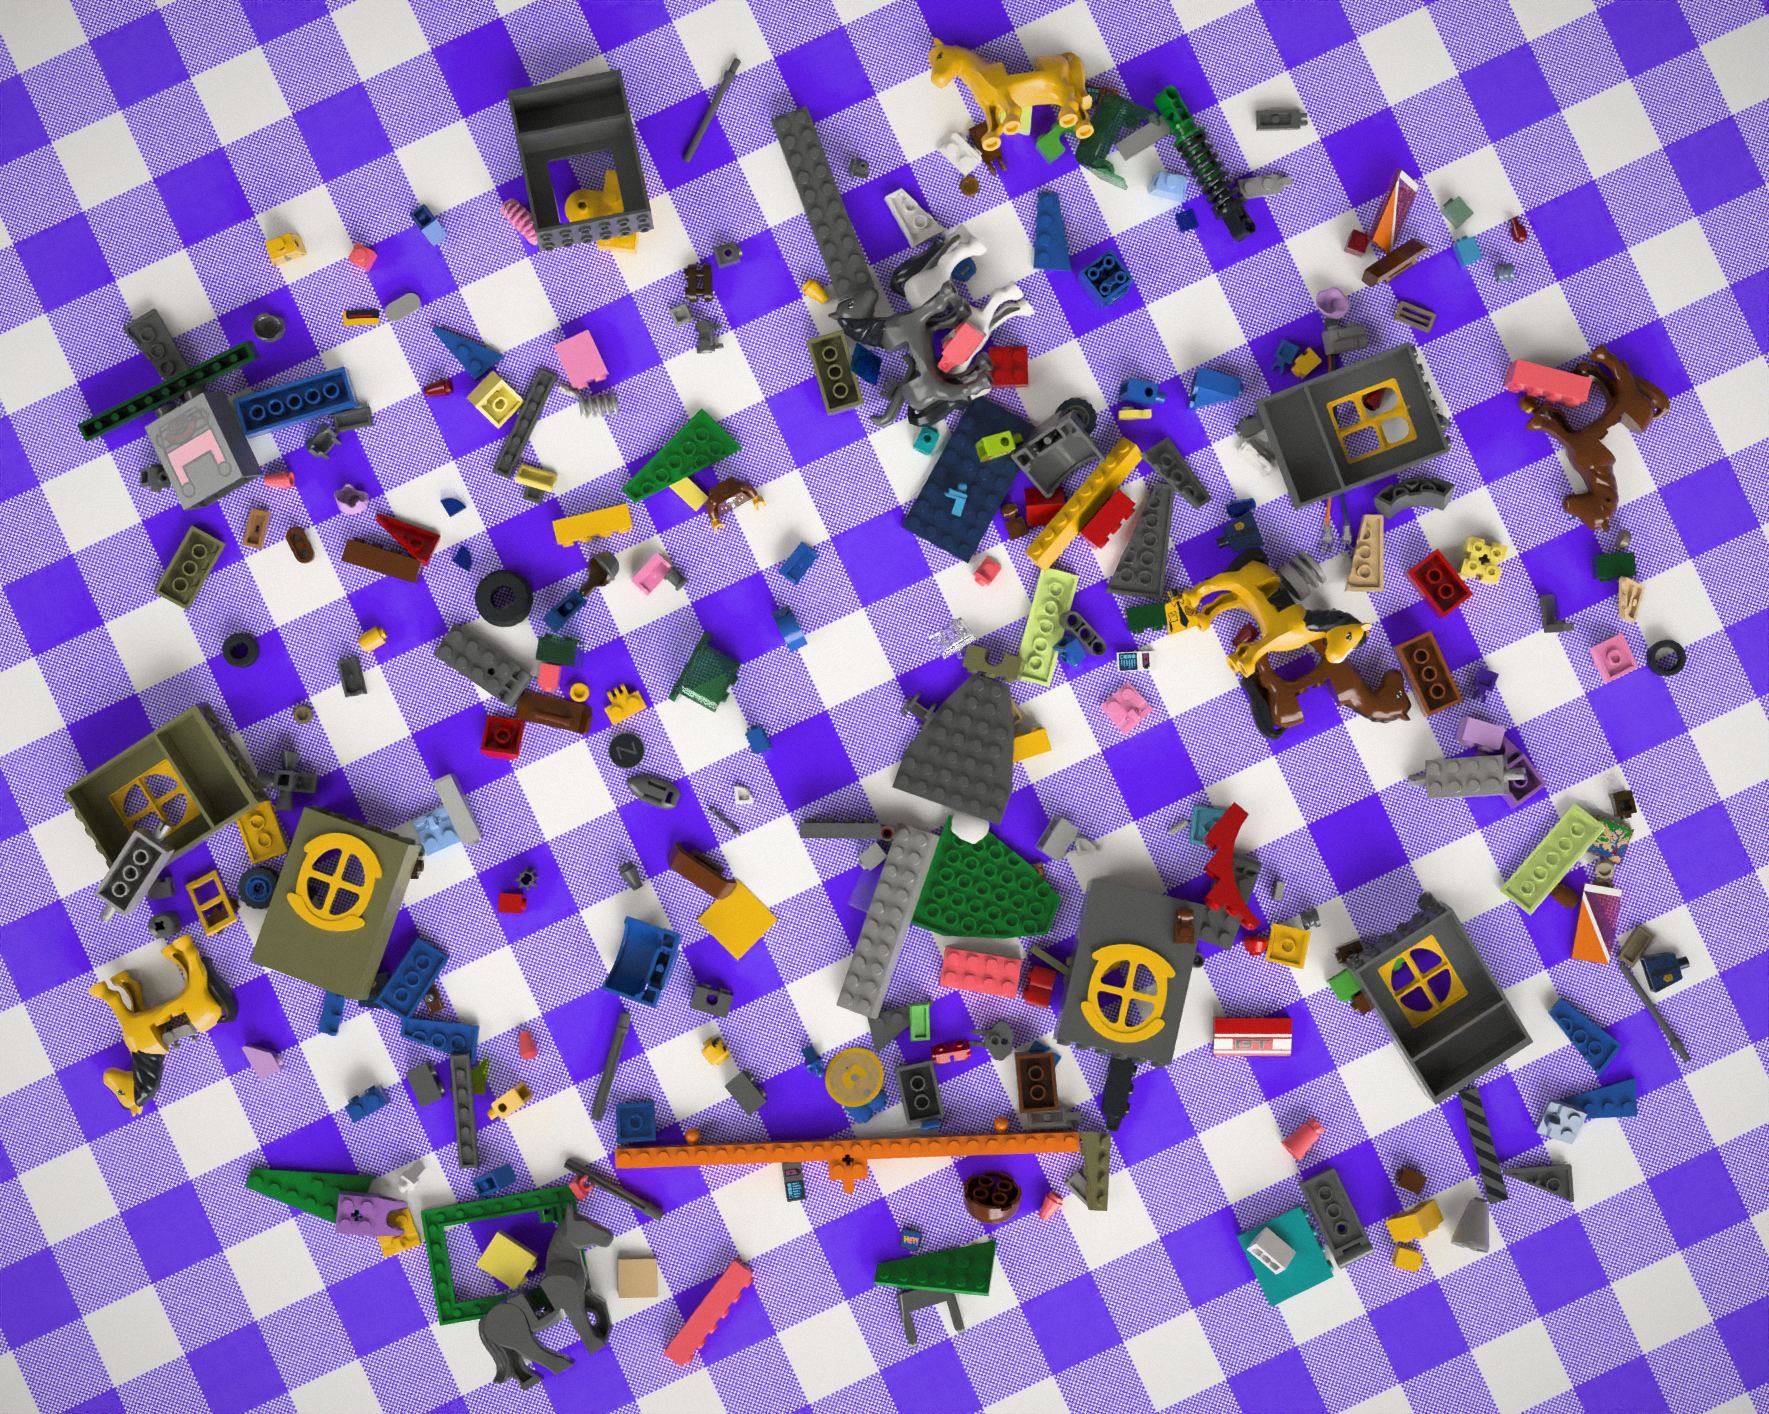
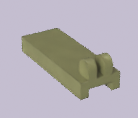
M1032 944L1029 951L1065 975L1063 983L1065 984L1068 967Z

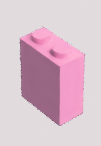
M589 330L553 345L574 390L577 388L578 390H583L589 386L588 383L593 381L600 382L606 379V375L609 374Z

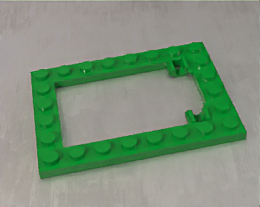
M569 1184L420 1211L440 1326L481 1319L498 1300L511 1294L506 1293L457 1302L444 1227L537 1210L540 1223L557 1220L559 1226L565 1218L568 1202H573L574 1210L578 1213L576 1196L570 1189ZM551 1208L552 1213L545 1214V1209ZM581 1249L582 1259L587 1268L588 1286L591 1290L585 1249ZM542 1287L529 1289L540 1308L551 1305Z

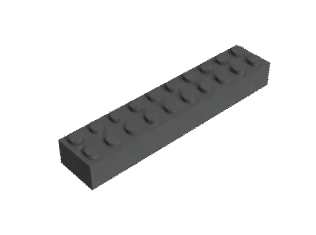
M807 106L771 119L772 127L838 302L855 296L862 287H874L872 277Z

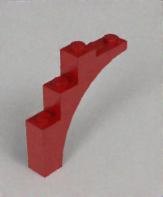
M1234 802L1202 839L1207 848L1217 852L1203 868L1205 875L1209 879L1217 881L1204 897V900L1211 910L1216 909L1219 911L1224 906L1226 908L1225 911L1230 916H1236L1244 928L1253 931L1261 921L1249 910L1241 898L1233 873L1235 840L1249 813Z

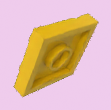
M1273 923L1265 961L1304 969L1312 931Z
M409 1207L388 1215V1220L391 1224L404 1228L405 1232L403 1235L377 1237L384 1258L422 1244Z

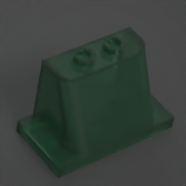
M705 631L668 699L677 703L681 695L716 713L721 702L725 703L730 693L727 691L730 686H735L739 676L737 673L743 663L710 645L714 636Z

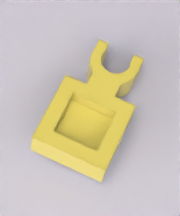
M1122 407V410L1118 412V421L1151 419L1152 417L1151 409L1134 410L1133 407Z

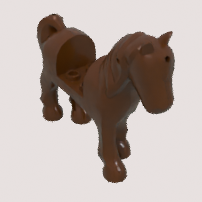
M1601 343L1591 352L1589 357L1593 361L1605 364L1611 370L1615 379L1605 375L1599 366H1591L1585 360L1581 361L1571 373L1591 378L1592 382L1600 388L1606 402L1603 412L1582 429L1574 430L1568 423L1562 409H1554L1545 401L1532 414L1533 416L1524 427L1530 432H1546L1565 447L1566 456L1571 466L1584 480L1588 492L1564 496L1562 499V509L1566 513L1579 518L1590 530L1600 528L1604 533L1609 531V521L1617 511L1619 495L1616 477L1613 473V465L1616 459L1599 439L1602 440L1609 432L1607 429L1612 425L1615 426L1618 422H1621L1632 432L1642 434L1652 421L1660 419L1669 413L1670 401L1662 389L1634 374L1626 360L1620 362L1617 355L1608 351L1607 347Z

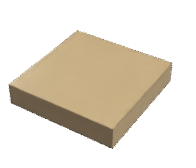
M657 1257L618 1259L619 1298L658 1297Z

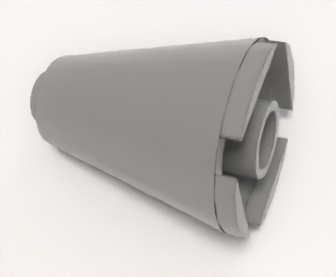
M1474 1197V1200H1469L1451 1238V1244L1461 1248L1466 1247L1472 1251L1488 1253L1490 1249L1489 1204L1485 1203L1486 1199Z

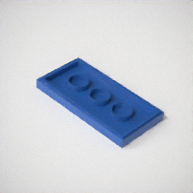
M417 936L374 1002L407 1023L450 957Z

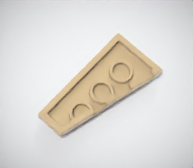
M1384 515L1362 516L1345 591H1384Z

